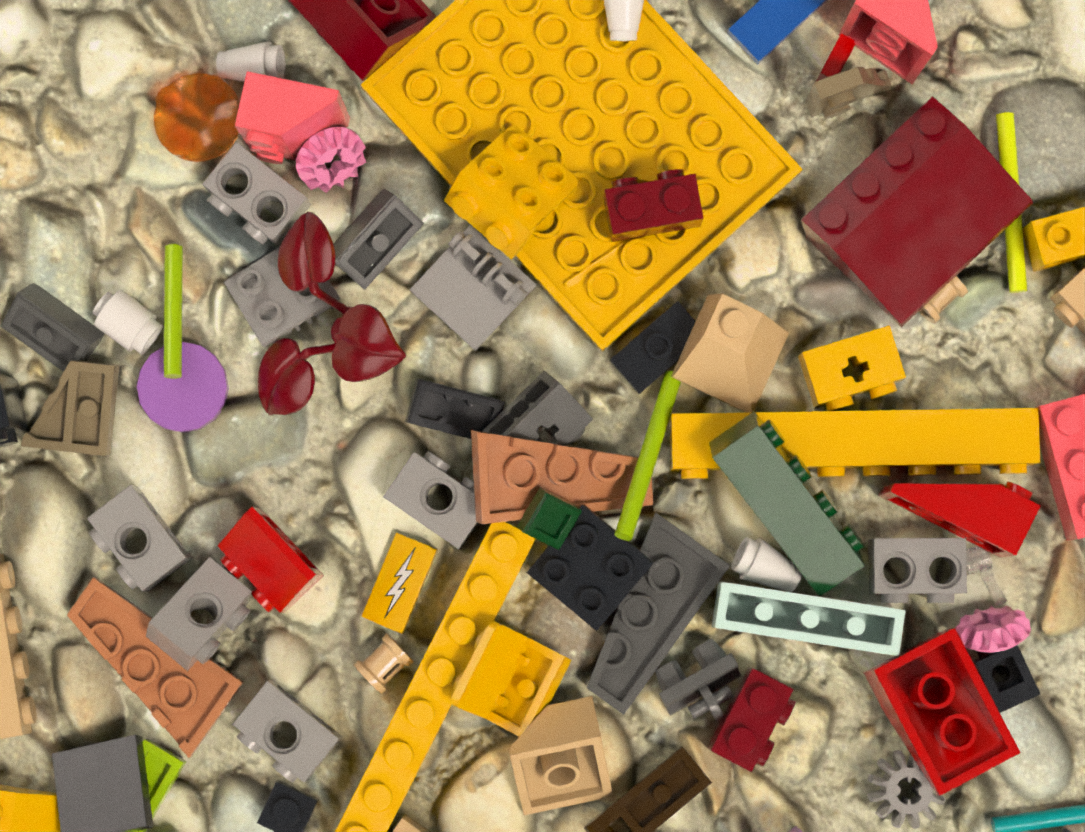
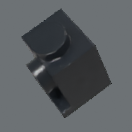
M1018 645L1000 652L986 653L976 651L979 658L972 661L1000 713L1040 695L1039 689ZM1001 664L1006 668L1007 676L1002 682H996L992 677V670L995 666Z

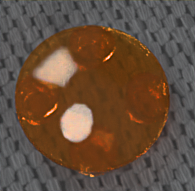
M193 73L182 76L168 86L161 88L157 93L154 111L156 134L162 145L180 159L191 162H204L215 159L225 153L234 144L239 135L235 127L240 104L239 98L235 91L219 76L205 73Z

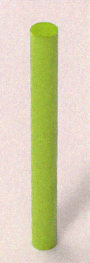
M670 370L664 374L614 535L621 540L631 541L681 384L680 381L671 377L673 371Z

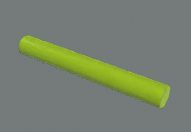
M178 244L166 245L164 256V377L169 379L182 377L183 247Z

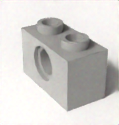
M429 451L424 457L414 452L383 498L460 550L478 525L475 514L474 482L465 477L460 484L446 474L450 468V465ZM445 485L452 491V502L444 510H434L427 502L428 492L434 486Z
M128 486L87 518L94 527L89 531L91 538L105 554L110 550L121 563L116 570L132 590L138 586L141 591H151L192 559L137 486ZM140 528L146 534L147 545L142 552L133 554L126 546V538L132 530Z
M209 557L151 619L148 624L146 637L187 671L197 660L201 664H205L221 645L216 639L227 627L235 631L249 615L251 610L246 606L252 591ZM199 609L206 610L213 616L214 621L209 624H199L192 619L190 613Z
M269 680L264 684L232 724L240 730L236 737L246 747L257 754L261 749L266 751L276 760L272 765L273 768L291 782H294L297 777L303 782L309 780L343 737L274 680ZM280 721L291 723L297 731V739L291 747L279 745L274 738V728Z

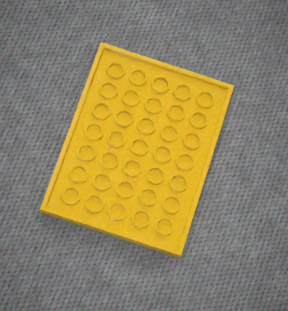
M455 0L360 85L361 89L451 187L460 171L510 126H517L577 178L578 185L575 190L536 227L523 249L515 257L601 352L610 346L803 170L647 0H644L637 41H610L604 0ZM674 169H683L684 175L696 173L704 217L700 227L633 239L625 244L619 255L566 290L563 286L564 282L625 241L611 242L603 197L604 190L612 188L613 181L628 177H638L639 183L657 180L658 173Z

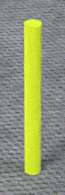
M1014 113L996 114L999 163L1019 185ZM1021 214L1004 230L1009 293L1027 291Z

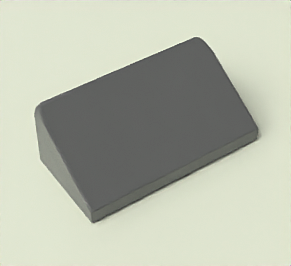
M383 189L333 244L336 255L335 265L365 290L424 225V222L396 195Z
M35 283L30 284L17 293L0 327L63 372L72 360L87 361L104 336V333Z

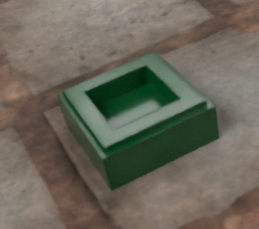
M540 487L517 527L523 533L559 550L582 510L575 504Z

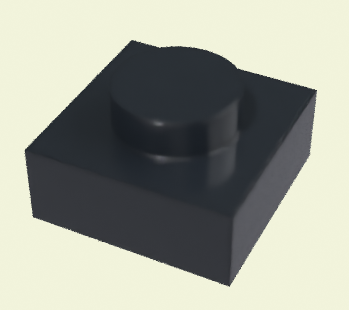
M277 780L257 824L274 832H304L319 799Z

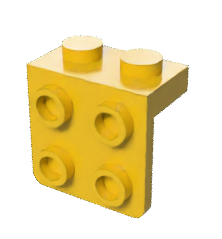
M510 126L460 171L444 202L459 217L465 219L485 236L492 246L501 250L512 260L523 249L536 227L575 190L578 180L517 126Z
M492 621L478 635L474 645L475 652L466 669L457 676L454 682L451 704L459 709L485 718L519 737L545 707L550 704L572 660L517 631Z

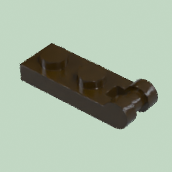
M681 746L608 808L594 817L584 826L586 832H616L611 824L619 817H622L631 828L629 832H653L712 782L683 746Z

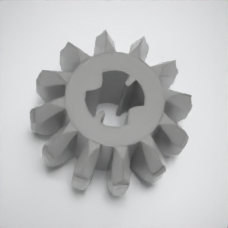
M896 750L893 752L894 767L882 758L877 761L878 767L885 772L883 778L875 774H869L867 780L874 785H879L880 790L871 791L867 794V798L870 802L884 800L875 812L879 818L882 819L893 811L891 825L900 828L907 815L908 823L912 828L916 829L920 827L918 813L921 812L929 820L935 819L936 814L928 805L930 801L943 805L945 797L937 796L936 793H933L932 786L911 754L906 765L904 754L902 751ZM913 778L915 783L911 789L915 795L911 799L902 796L900 801L897 796L900 794L901 789L897 784L902 779L910 783Z

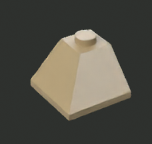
M723 293L707 295L671 377L745 413L754 412L789 333L764 313Z
M592 696L547 705L509 747V755L524 815L613 797Z

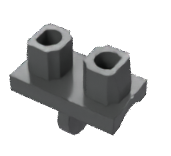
M710 639L692 651L701 670L686 678L677 660L670 661L656 669V676L662 690L659 695L670 716L687 707L694 719L710 711L716 722L724 718L719 705L734 697L726 684L742 675L732 653L726 655L722 648L713 639Z

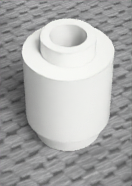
M123 290L117 291L114 295L107 292L93 310V314L97 316L94 326L129 352L136 350L141 355L144 354L155 342L163 328V325L156 321V314Z

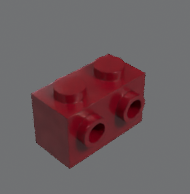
M683 169L658 173L657 180L639 183L638 177L618 179L612 182V188L604 190L603 199L611 242L697 228L701 226L704 219L696 173L684 175Z
M748 667L724 713V718L721 719L707 748L750 772L753 771L756 764L763 767L775 745V742L769 738L776 724L779 723L784 726L796 704V701L790 698L794 689L754 668Z

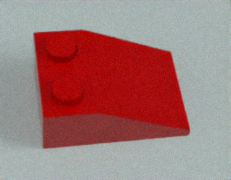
M1007 481L1006 485L894 483L883 487L878 495L960 538H966V541L999 558L1017 555L1041 505L1030 500L1032 492Z
M955 628L943 630L899 653V656H893L863 672L885 715L937 796L947 793L1021 753Z

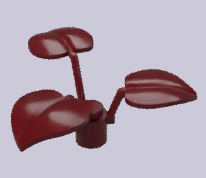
M309 211L298 218L281 244L278 253L279 274L287 288L292 291L301 292L309 287L311 294L340 311L342 316L334 321L331 328L333 344L309 347L300 352L299 346L294 339L283 338L272 344L266 351L258 371V392L262 406L270 416L294 414L308 403L315 385L313 367L306 361L311 356L333 352L332 365L339 377L350 382H363L376 378L406 358V354L396 342L386 319L377 308L367 304H358L354 307L346 306L320 289L318 283L328 281L334 273L336 255L333 241L326 226L315 213Z

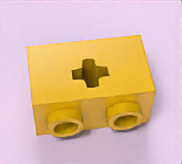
M890 325L804 351L798 356L814 408L826 405L827 411H835L854 404L852 396L868 391L871 399L896 392L895 383L906 378ZM848 360H851L853 366L858 367L862 365L864 372L857 377V383H855L852 376H843L842 370L848 366Z

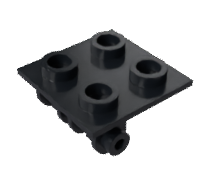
M582 504L580 507L582 512L561 548L557 550L548 546L526 573L597 631L654 562L629 541L617 538L614 535L615 530L586 505Z

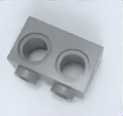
M237 142L202 184L211 194L207 202L226 217L235 212L246 221L242 229L262 245L269 239L276 246H279L294 223L311 206L306 196ZM236 174L247 176L248 185L242 193L232 195L226 192V183L230 177ZM269 202H279L284 208L281 218L272 223L262 221V208Z
M874 538L868 540L869 594H881V603H909V594H927V603H954V594L967 593L966 538ZM938 557L946 560L951 568L950 577L943 584L936 583L929 573L930 564ZM890 558L899 559L905 566V576L898 584L890 583L883 574V567Z

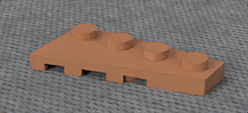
M471 430L476 522L489 524L521 520L540 487L575 504L579 508L584 504L593 512L622 509L638 457ZM652 477L643 506L653 505Z
M92 578L67 614L99 654L122 677V681L152 712L151 715L175 739L186 756L191 758L244 681L211 658L205 664H201L197 660L188 671L185 670L146 637L148 624L153 617L98 578Z

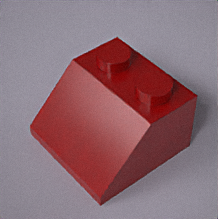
M253 506L245 512L218 545L225 554L220 559L221 563L237 579L243 575L249 579L256 587L251 593L252 596L269 613L274 608L279 613H285L324 577L323 573L264 510Z

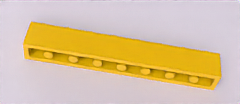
M1038 408L755 412L763 423L770 419L785 439V443L780 446L789 458L798 455L808 469H817V477H844L845 468H863V476L868 477L890 476V468L908 467L909 476L936 475V467H954V475L981 474V466H999V474H1027V466L1040 463ZM752 412L671 414V471H681V479H708V471L721 470L712 458L709 442Z
M506 522L491 523L335 832L389 831L452 707L451 697L453 695L454 682L457 676L466 669L475 652L474 645L478 635L492 621L496 620L536 541L535 538Z

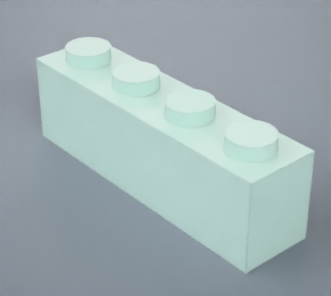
M718 582L711 627L899 656L906 610Z

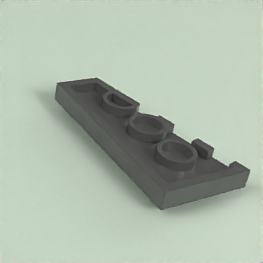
M656 512L640 550L654 563L619 604L587 689L623 715L730 566Z

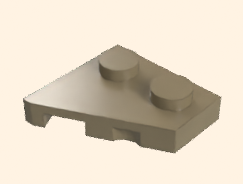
M857 66L814 82L805 102L811 117L823 113L825 119H829L849 111V104L891 89L892 84L886 70L877 73L876 69H865L864 67Z
M80 360L70 361L59 378L57 388L53 393L49 394L41 407L42 412L33 427L23 436L21 446L99 456L111 455L119 365Z

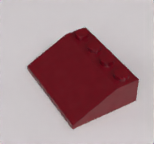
M932 96L806 214L801 221L807 240L900 327H903L1030 207L1033 201L969 128Z

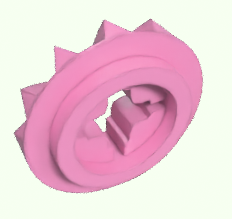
M345 127L324 129L311 136L299 150L296 158L297 174L310 190L318 187L327 193L333 185L344 189V180L348 177H358L357 167L366 163L363 150L366 147L358 134L351 129ZM337 154L340 160L334 161L331 168L328 169L324 163L332 162Z
M993 606L986 610L976 609L973 615L961 617L960 624L955 627L966 648L986 653L1008 650L1024 641L1031 632L1030 620L1026 618L1025 612L1012 610L1009 606L1001 609L994 608Z

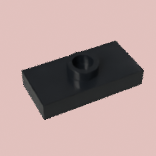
M677 301L614 355L610 362L638 394H641L679 360L696 321Z
M416 378L405 422L471 439V430L482 432L503 411L505 401Z

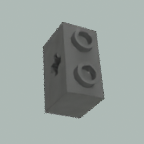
M543 371L482 432L567 446L577 441L583 435L585 427L593 418L560 382L546 371ZM541 426L542 429L537 433L536 430Z

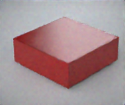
M842 33L840 34L816 81L841 73L856 45L854 39Z

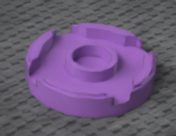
M182 342V377L177 379L164 377L163 346L152 353L140 369L137 391L140 405L152 421L164 429L185 433L201 430L216 420L225 405L229 385L226 370L214 354L200 345Z

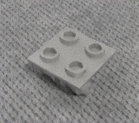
M470 224L463 233L460 231L452 238L448 244L450 247L411 287L410 291L476 351L536 287V284Z
M280 247L224 281L263 347L271 343L274 344L276 341L284 338L292 332L293 328L297 332L300 331L299 325L304 321L311 324L313 322L311 320L312 316L317 317L329 308L331 310L335 309L311 294L309 287L301 292L292 291L287 288L278 270ZM329 280L324 283H318L322 291L338 301L341 299Z

